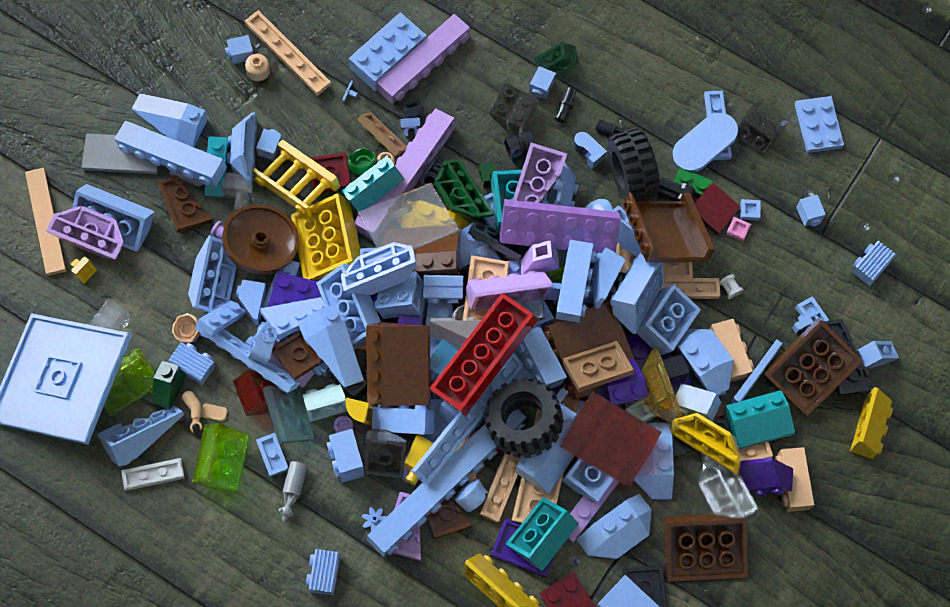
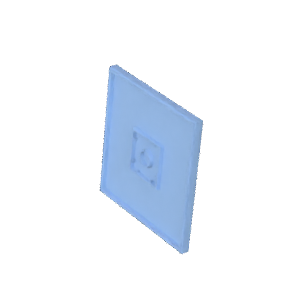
M31 314L0 386V425L88 445L132 335L127 332Z

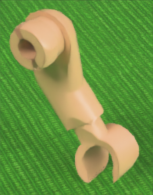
M186 391L182 395V400L191 410L193 422L190 425V430L194 433L192 427L194 424H198L202 431L200 423L201 403L192 391Z

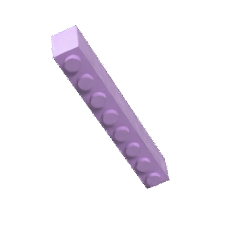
M436 108L432 114L430 113L427 116L423 127L417 130L414 140L408 143L405 153L396 161L395 166L405 180L357 216L355 226L358 233L377 242L455 129L454 117Z

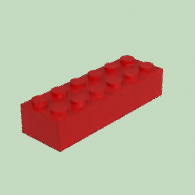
M501 293L429 389L437 397L466 417L537 323L534 314Z

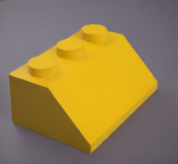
M876 387L872 389L864 400L850 452L871 459L882 451L883 443H881V439L888 430V425L885 424L887 418L890 419L893 408L890 407L892 400Z

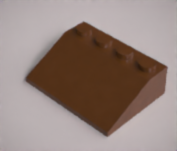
M460 225L385 230L382 247L393 242L412 246L417 265L412 272L416 271L423 281L424 275L460 276Z
M817 318L763 373L808 416L863 360L821 319Z
M384 322L366 325L367 403L376 405H431V390L429 389L431 387L430 326Z
M743 513L663 517V540L668 582L748 578L747 519Z

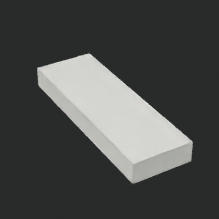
M181 458L121 470L125 491L185 479Z

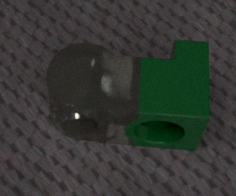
M501 160L479 164V174L483 188L490 187L493 171L515 170L514 163L510 160Z

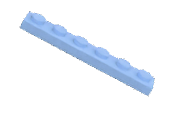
M196 325L195 329L202 336L211 339L218 347L227 350L234 358L247 364L248 368L256 370L264 379L272 381L280 390L288 393L298 387L299 380L294 381L289 373L270 360L267 364H263L248 358L247 355L250 347L225 329L210 336Z

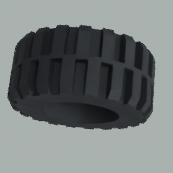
M634 128L611 135L607 144L609 163L621 197L624 201L629 193L633 194L635 201L656 197L660 191V175L655 154L645 132L642 129Z
M522 378V381L513 379L510 384L505 382L501 385L500 390L496 389L492 393L493 398L490 397L488 399V407L484 411L486 417L484 420L490 437L494 441L495 446L498 449H502L503 453L507 455L512 453L513 457L520 458L521 455H524L525 458H531L532 454L539 456L542 454V450L546 449L548 451L552 448L551 443H556L559 439L558 433H562V423L564 420L559 400L555 392L550 390L547 384L543 383L541 385L539 380L533 379V381H530L529 378ZM533 406L542 411V416L538 423L529 429L514 430L506 425L509 415L519 407Z

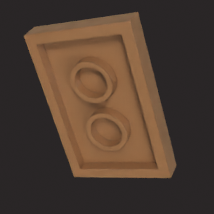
M617 341L563 358V365L578 392L633 375L634 372L633 367Z

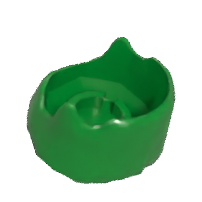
M360 148L353 154L348 155V167L357 176H361L377 164L375 153L365 148Z

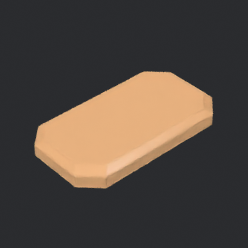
M207 403L202 405V418L220 422L226 420L228 411L225 407Z

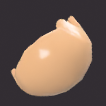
M187 313L178 316L172 330L175 338L182 343L196 341L201 335L195 329L199 319Z

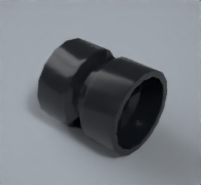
M529 130L519 133L518 137L512 135L504 138L505 149L511 161L521 158L522 154L527 156L530 144H535L533 135Z

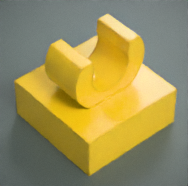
M83 257L80 261L75 259L71 263L74 267L71 271L83 284L97 271L86 257Z

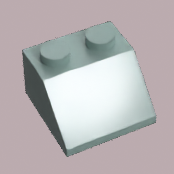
M330 384L325 389L318 391L317 389H312L303 394L309 422L348 412L341 384Z

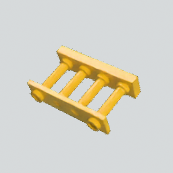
M282 139L277 144L280 156L263 173L254 168L252 170L255 176L254 180L261 187L264 185L294 206L299 214H305L311 218L313 215L309 205L326 188H331L336 192L340 184L335 175ZM285 160L292 161L293 165L276 183L269 178ZM298 170H305L307 174L290 192L282 187ZM316 178L320 181V184L303 202L295 197L312 179Z

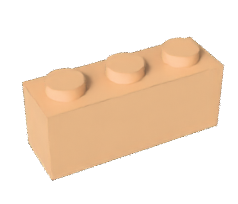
M734 319L712 324L709 330L715 333L734 359L730 383L749 378L754 370L752 360L747 357L745 342L741 341L739 325L735 324Z
M804 447L781 449L775 459L793 468L792 492H784L782 504L786 506L787 512L810 510L814 506L805 449Z

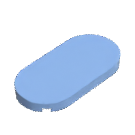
M715 113L708 116L676 143L673 149L675 165L678 168L681 167L693 172L702 170L735 142L738 133L735 120L724 113Z

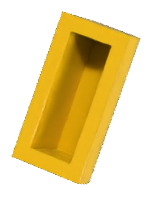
M346 398V408L349 415L365 425L372 426V411L375 406L370 403Z

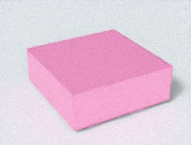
M734 217L726 235L743 242L751 224Z

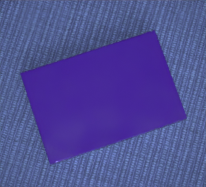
M504 518L490 556L547 578L554 557L543 571L528 563L506 545L521 524Z

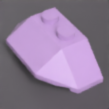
M83 206L55 213L46 232L70 245L112 260L117 259L124 244L115 219Z

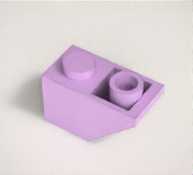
M551 241L535 244L529 248L520 260L521 275L530 271L548 272L559 269L558 252Z

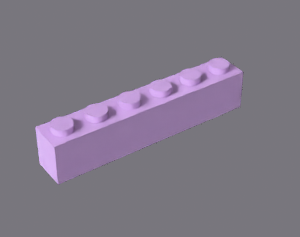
M453 14L377 81V91L391 104L400 101L409 89L412 90L417 86L420 79L426 78L435 66L438 67L442 64L447 55H452L461 43L464 44L469 39L470 27Z

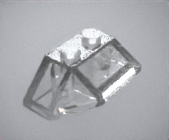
M705 456L698 484L715 516L742 520L758 512L759 508L740 474H735L718 462Z

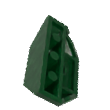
M460 159L445 160L434 185L450 211L466 218L493 217L494 212Z

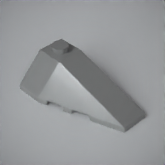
M430 318L428 324L430 326V337L439 341L444 339L460 349L481 320L467 318L466 321H457L455 318Z

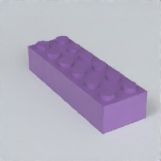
M504 199L500 243L532 246L551 241L555 249L568 250L570 240L592 243V251H596V253H602L605 248L616 253L621 217L619 212Z

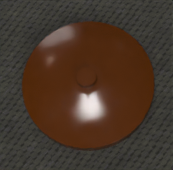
M253 204L244 206L229 216L222 232V245L228 258L239 268L255 274H271L284 269L292 262L299 246V235L295 224L284 212L272 206Z

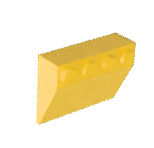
M338 193L309 206L313 215L311 218L298 212L291 215L299 235L298 254L303 278L321 280L340 265L352 264L360 256V246L350 201Z
M479 553L464 563L463 575L498 607H540L538 606L540 603L533 596L528 597L523 592L524 588L519 583L510 581L508 579L509 575L501 568L498 570L493 565V560L487 555L483 556Z

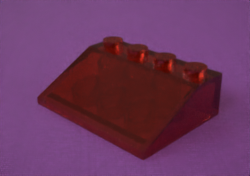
M592 392L585 400L560 447L630 487L662 432Z

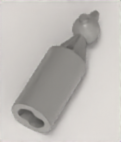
M290 462L282 491L285 506L279 508L283 522H286L290 516L294 515L291 506L301 494L308 466L300 462Z

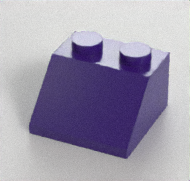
M634 358L628 359L634 369L633 375L600 385L604 405L614 406L648 397L645 378Z
M774 458L741 461L739 470L746 488L754 492L756 496L765 497L771 493L774 495H784V492H792V467Z

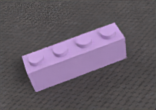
M530 271L523 275L513 273L508 275V277L500 278V276H493L486 280H481L480 278L472 279L468 282L465 290L471 311L491 308L501 293L518 304L544 301L553 286L544 272Z

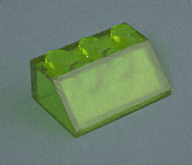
M138 347L123 356L104 404L110 416L153 391L155 373Z
M221 423L204 425L192 482L207 488L238 492L250 435Z

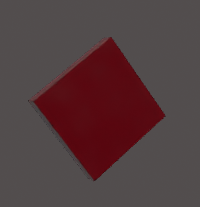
M346 152L310 157V159L337 177L340 184L337 191L343 190L351 184ZM316 178L312 179L314 189L320 184V181ZM326 188L322 193L331 192L334 190H332L331 188Z
M714 182L707 187L695 202L703 223L716 235L721 232L741 207Z

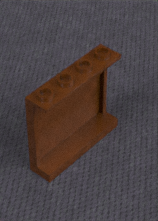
M629 193L623 202V210L626 212L629 225L633 229L635 239L639 244L641 254L644 256L646 263L709 261L715 248L690 193H683L680 201H635L633 194Z
M611 300L604 301L598 309L591 307L585 310V316H580L579 323L561 320L543 327V333L567 376L564 380L566 384L565 390L568 391V396L571 399L578 400L601 390V387L597 386L578 392L563 365V358L614 341L618 342L627 359L634 358L620 321L613 315V307L610 305Z

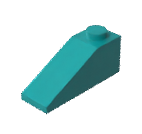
M209 136L207 153L222 158L226 167H228L227 153H229L230 149L228 138ZM227 168L217 186L205 185V197L224 198Z

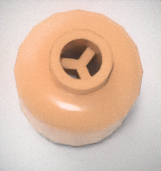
M253 54L246 60V72L250 79L262 81L268 77L270 66L265 56Z

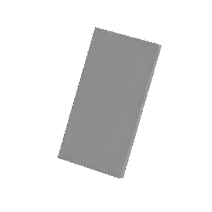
M86 134L82 170L140 174L158 173V165L153 164L149 159H140L131 152L125 153L121 151L115 141L116 135Z

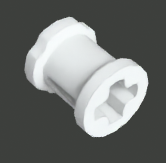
M734 274L726 276L719 282L720 286H723L728 293L727 297L729 299L743 292V288L739 287L735 281Z

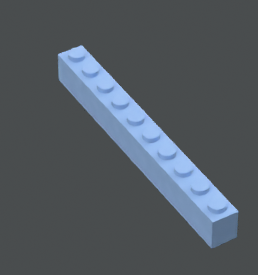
M515 409L509 415L506 425L514 430H522L525 427L526 416L518 409ZM486 424L448 459L428 485L422 483L367 535V541L383 557L387 554L392 555L398 549L397 544L401 540L406 541L413 534L412 530L416 526L420 528L427 521L426 517L431 512L434 514L442 506L440 503L445 498L449 500L456 493L455 489L459 485L463 487L469 481V475L473 472H479L484 466L483 462L487 458L491 460L498 453V448L491 439Z

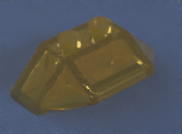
M653 347L641 368L648 392V397L643 398L651 413L672 424L674 419L683 416L658 347Z

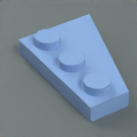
M320 297L261 308L260 311L268 325L276 328L277 338L282 339L300 330L298 321L318 309L327 307V305Z

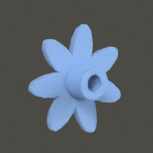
M370 507V515H362L365 520H368L363 524L364 528L371 526L372 531L386 518V516H381L382 508L375 513L374 509Z

